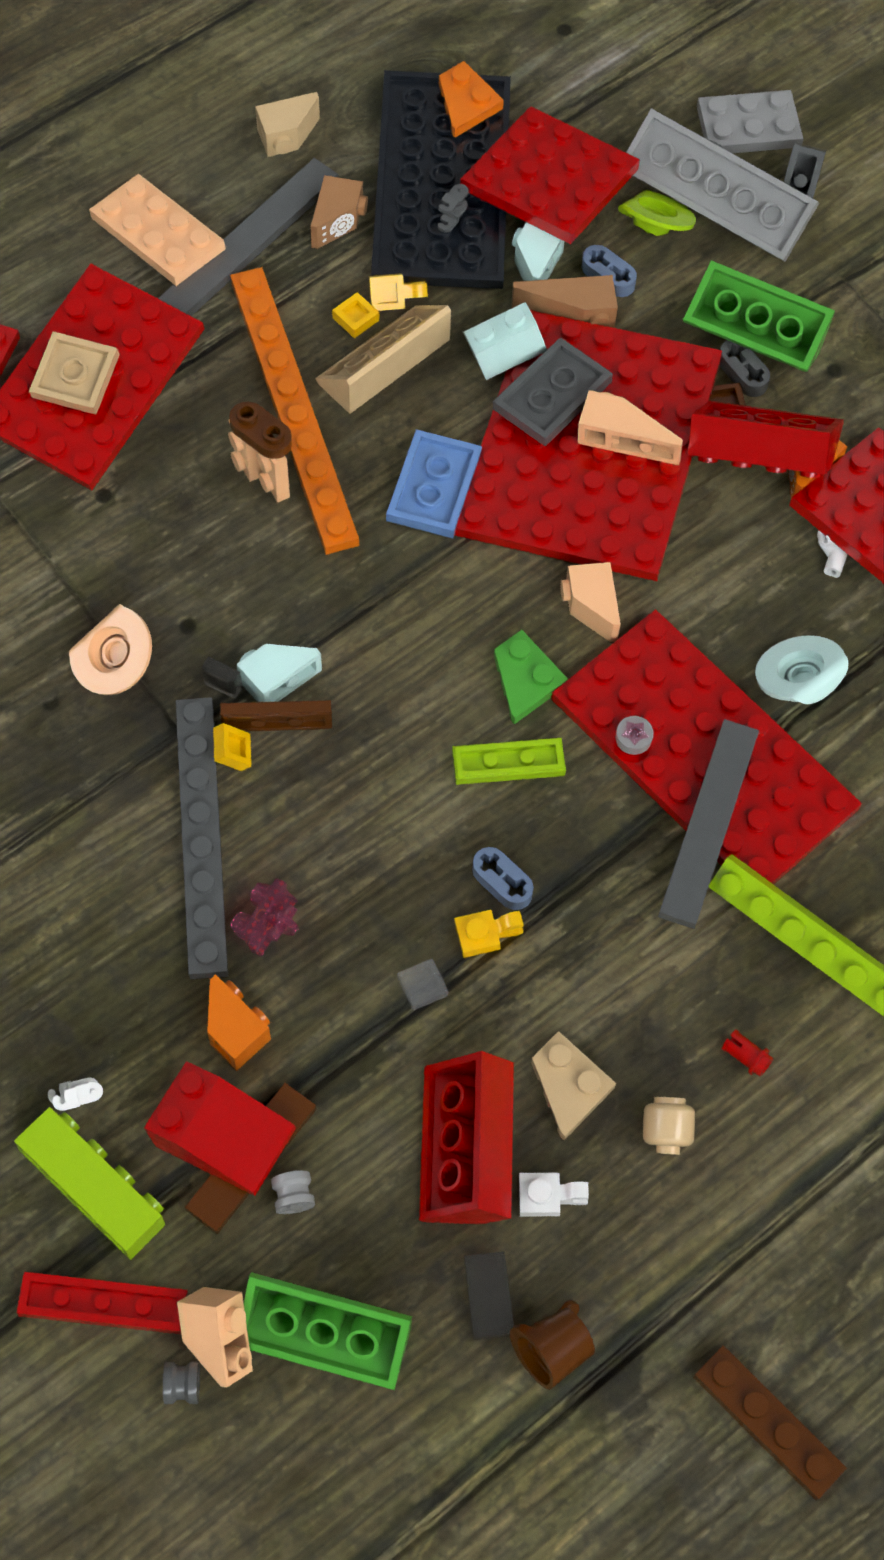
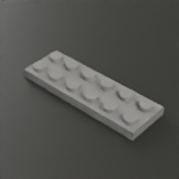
M650 109L626 152L640 159L639 169L633 175L634 177L784 262L787 260L819 205V202L653 109Z

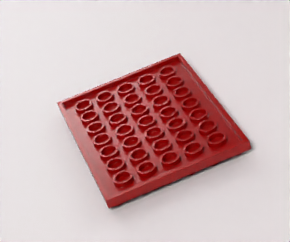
M530 310L539 327L547 350L561 337L613 373L612 382L602 392H609L615 396L625 398L683 440L680 464L675 465L578 444V423L582 411L553 440L544 446L493 410L481 444L482 452L454 536L582 565L610 562L613 572L657 581L693 459V455H688L692 413L710 400L722 358V350L599 324L591 325L589 322ZM542 354L507 370L498 396Z

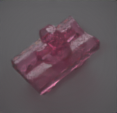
M277 878L272 885L258 882L252 890L250 897L253 905L257 907L253 914L237 913L230 923L234 933L245 941L252 953L259 956L263 955L272 940L277 942L282 933L294 936L299 928L295 921L292 920L297 912L294 906L298 901L287 890L286 882Z

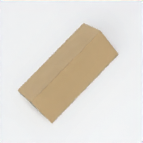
M416 305L316 377L317 383L351 414L450 340L451 310L449 306Z

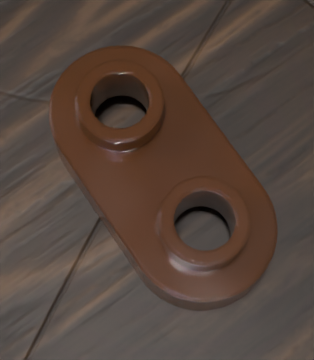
M241 402L232 408L229 415L230 427L237 437L266 458L278 459L289 453L292 447V435L287 425L254 402ZM271 434L279 435L276 438L269 437Z

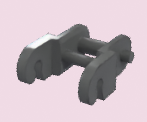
M457 184L441 199L443 204L439 205V211L444 213L440 217L443 223L438 224V229L441 232L452 231L459 222L461 215L467 209L468 204L465 200L468 195L467 186Z

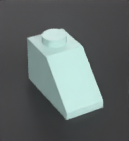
M527 222L523 228L519 227L516 230L512 240V246L515 247L514 262L523 281L547 280L564 250L563 240Z
M264 644L257 650H250L245 653L239 663H237L239 682L257 702H278L322 671L320 651L317 648Z

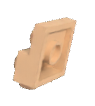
M229 432V439L234 448V451L231 452V458L237 471L243 470L250 482L259 478L266 493L271 491L277 503L290 498L286 456L278 459L266 458L233 432Z

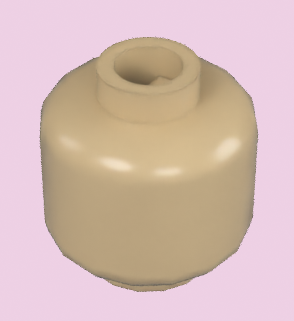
M654 1097V1103L645 1106L643 1140L647 1144L656 1145V1153L680 1155V1147L690 1146L694 1142L695 1110L693 1107L686 1105L685 1098Z

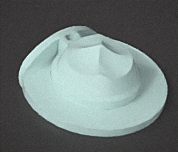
M820 636L789 638L775 644L761 656L755 670L757 683L762 691L773 698L803 704L816 703L833 692L843 680L848 670V658L843 649L830 639Z

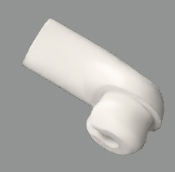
M818 531V543L828 557L824 573L838 578L841 575L848 554L832 542L828 535L825 536L822 532Z

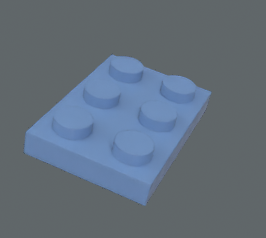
M416 429L386 513V521L454 538L456 526L482 452V446Z

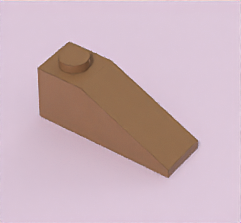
M612 275L513 282L512 308L526 302L532 311L589 322L591 325L599 324L615 328L618 306Z

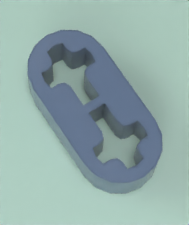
M592 245L585 249L581 268L586 276L612 275L616 297H626L633 293L637 273L631 265L602 245Z
M482 848L475 854L472 865L473 876L485 889L509 909L520 910L529 905L532 900L534 887L528 875L497 848ZM483 861L488 864L495 861L496 872L499 875L492 869L483 871ZM506 881L514 888H518L521 885L523 887V896L515 894L511 897L509 895L510 886Z

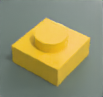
M356 292L332 310V318L355 339L379 321V311Z
M225 723L214 727V761L239 771L250 768V733Z

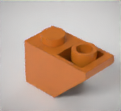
M215 974L210 979L207 1029L209 1042L237 1071L271 1040L268 1027L270 1021L259 1008L254 1006L250 1009L241 1000L244 996L233 982L228 980L224 983Z

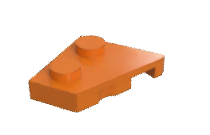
M465 61L439 75L441 95L444 97L446 114L449 115L451 132L455 138L503 109L504 100Z

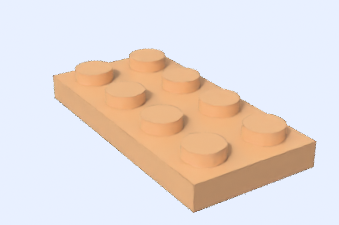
M139 173L89 209L91 218L175 286L179 285L226 249L224 240Z

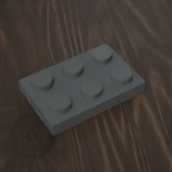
M560 337L493 401V410L546 446L583 410L588 391L602 392L612 382L613 373Z

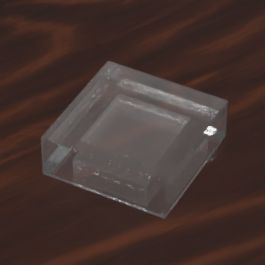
M433 958L397 973V978L413 1011L448 996V990Z

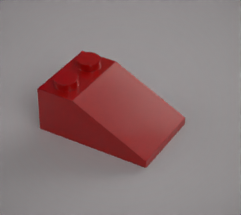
M186 1061L144 1126V1129L157 1148L256 1196L296 1130V1126L221 1077Z

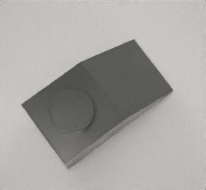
M795 143L784 183L813 198L827 150Z

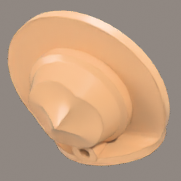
M119 604L69 650L70 665L76 679L86 689L101 695H115L130 689L143 676L150 662L152 639L149 628L140 615Z

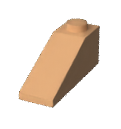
M588 391L578 423V444L675 465L680 464L683 442L680 437L625 398L615 396L609 392Z

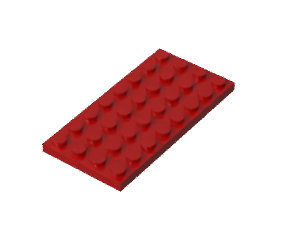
M656 609L552 692L551 700L685 831H687L724 719L759 730L717 859L721 866L726 858L732 854L769 882L775 884L853 816L862 805L851 792ZM639 716L651 724L654 732L651 746L644 753L637 755L628 754L618 747L615 738L619 723L624 718ZM636 731L631 732L632 736H639Z

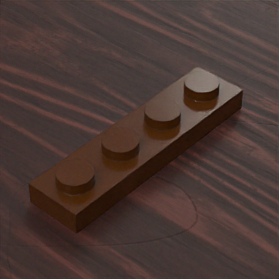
M724 1345L694 1375L693 1378L816 1501L847 1469Z

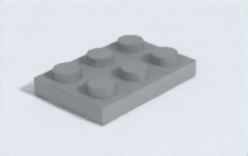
M791 90L698 98L697 110L704 138L720 144L730 153L793 148L795 143L802 144L803 135Z

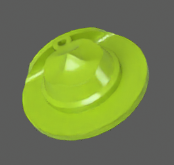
M650 190L642 191L618 207L620 213L633 218L635 226L642 228L647 234L652 233L656 236L665 235L670 230L687 231L692 229L696 223L695 215L686 206L668 196Z

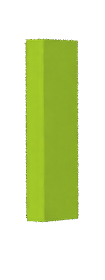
M562 738L452 746L456 785L565 776L566 773Z

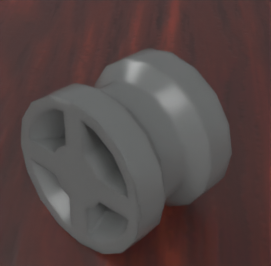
M190 1361L186 1366H178L175 1362H165L163 1370V1403L174 1404L177 1400H186L189 1404H198L200 1395L199 1361Z

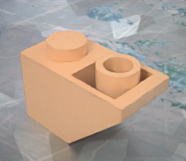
M202 1287L177 1302L183 1343L220 1387H229L253 1371L242 1292Z

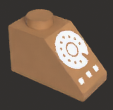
M324 175L311 223L312 248L318 249L357 228L360 215H366L368 196H363L362 181Z

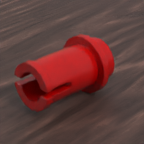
M735 1029L730 1034L731 1040L727 1038L721 1049L748 1067L750 1075L755 1073L761 1077L774 1060L769 1055L770 1050L767 1048L762 1050Z

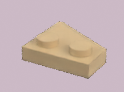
M559 1031L532 1057L531 1064L537 1079L543 1087V1095L548 1107L551 1108L558 1126L557 1131L559 1136L565 1140L612 1092L616 1083Z

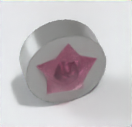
M629 716L624 718L617 727L616 743L622 751L628 754H641L651 746L654 732L651 724L646 719L639 716Z

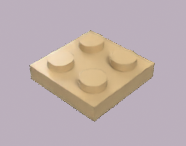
M53 331L29 393L35 399L96 415L120 356L119 351L115 347Z

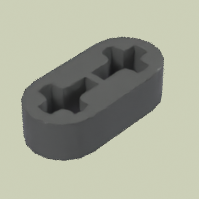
M728 340L725 341L720 348L722 350L721 369L733 383L740 382L743 394L750 397L763 395L770 381L768 368L753 350Z

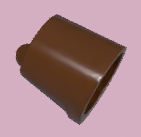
M567 1300L556 1313L530 1326L517 1324L510 1330V1340L520 1362L536 1382L548 1390H551L595 1353L593 1339L582 1320L577 1316L580 1307L574 1300Z

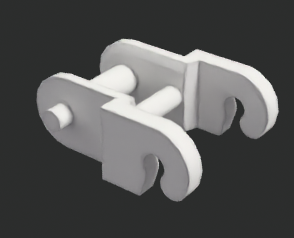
M88 1077L72 1082L60 1083V1096L56 1095L54 1089H50L48 1091V1099L57 1110L65 1111L99 1100L103 1094V1088L97 1080Z

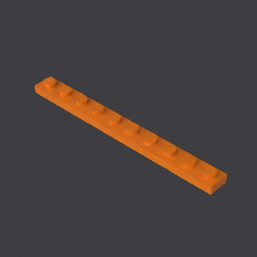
M260 267L231 274V285L278 419L287 425L291 431L292 447L290 454L325 554L359 546V537L263 268Z

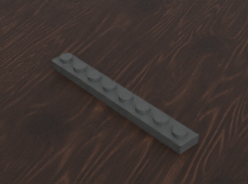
M210 697L176 700L190 980L212 978L215 974L218 977H228L217 763L214 761L213 699Z

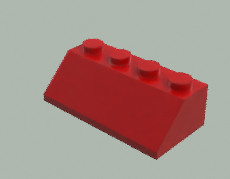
M708 401L692 413L688 455L698 456V461L705 463H717L720 459L732 461L731 465L739 468H750L754 464L766 466L765 470L773 473H784L786 469L800 471V476L819 478L821 474L825 475L832 468L844 419Z
M479 1051L424 1066L419 1221L430 1223L486 1224L511 1219L514 1062Z

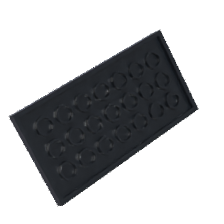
M384 70L371 276L402 273L403 283L425 281L427 286L503 289L506 211L468 193L465 198L468 204L467 209L461 215L459 222L453 230L441 232L438 229V224L443 223L440 217L444 213L439 211V205L443 204L441 202L443 196L449 193L455 185L460 184V180L465 173L509 129L511 76L479 75L504 100L503 109L455 138L451 132V122L449 115L446 114L444 97L441 95L439 87V75L442 73Z

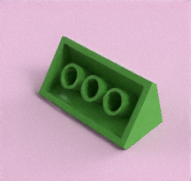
M711 260L684 316L683 322L807 373L820 353L835 310Z
M250 1273L244 1299L250 1350L395 1390L411 1331L412 1316L260 1274Z

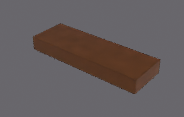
M331 700L220 703L221 722L243 731L332 728Z

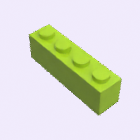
M49 1107L14 1140L16 1146L77 1209L131 1260L165 1226L163 1217L160 1214L164 1208L148 1192L142 1197L132 1187L136 1181L122 1166L118 1165L113 1169L104 1160L108 1154L94 1139L91 1138L86 1142L76 1133L80 1129L79 1125L66 1112L58 1115Z

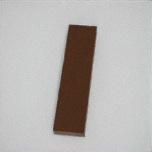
M286 1083L283 1084L266 1105V1107L296 1126V1130L283 1151L316 1111L314 1103ZM211 1174L185 1206V1209L197 1220L218 1234L250 1193Z

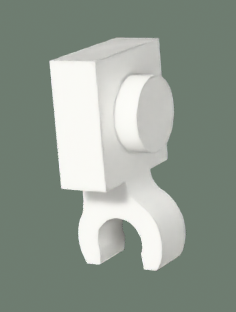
M519 1173L520 1217L560 1216V1204H588V1182H570L560 1185L559 1173Z

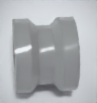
M301 1170L285 1172L271 1179L272 1189L277 1192L278 1196L275 1202L276 1213L294 1214L309 1210L315 1206L314 1195L309 1193L308 1188L311 1183L310 1172Z

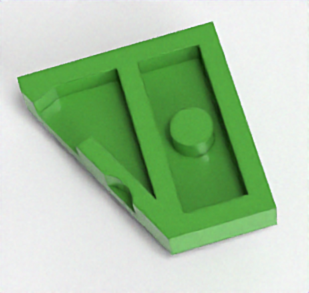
M523 630L494 649L497 670L500 672L503 693L507 698L510 710L509 716L513 724H516L549 700L552 692L568 680Z

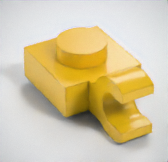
M402 273L369 276L370 301L377 311L405 309V298L428 297L427 283L425 281L403 283Z
M492 910L454 918L463 958L500 950V938L518 936L524 933L522 928L524 924L520 911L504 914L495 920Z

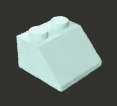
M526 302L463 331L486 380L547 350L539 327Z

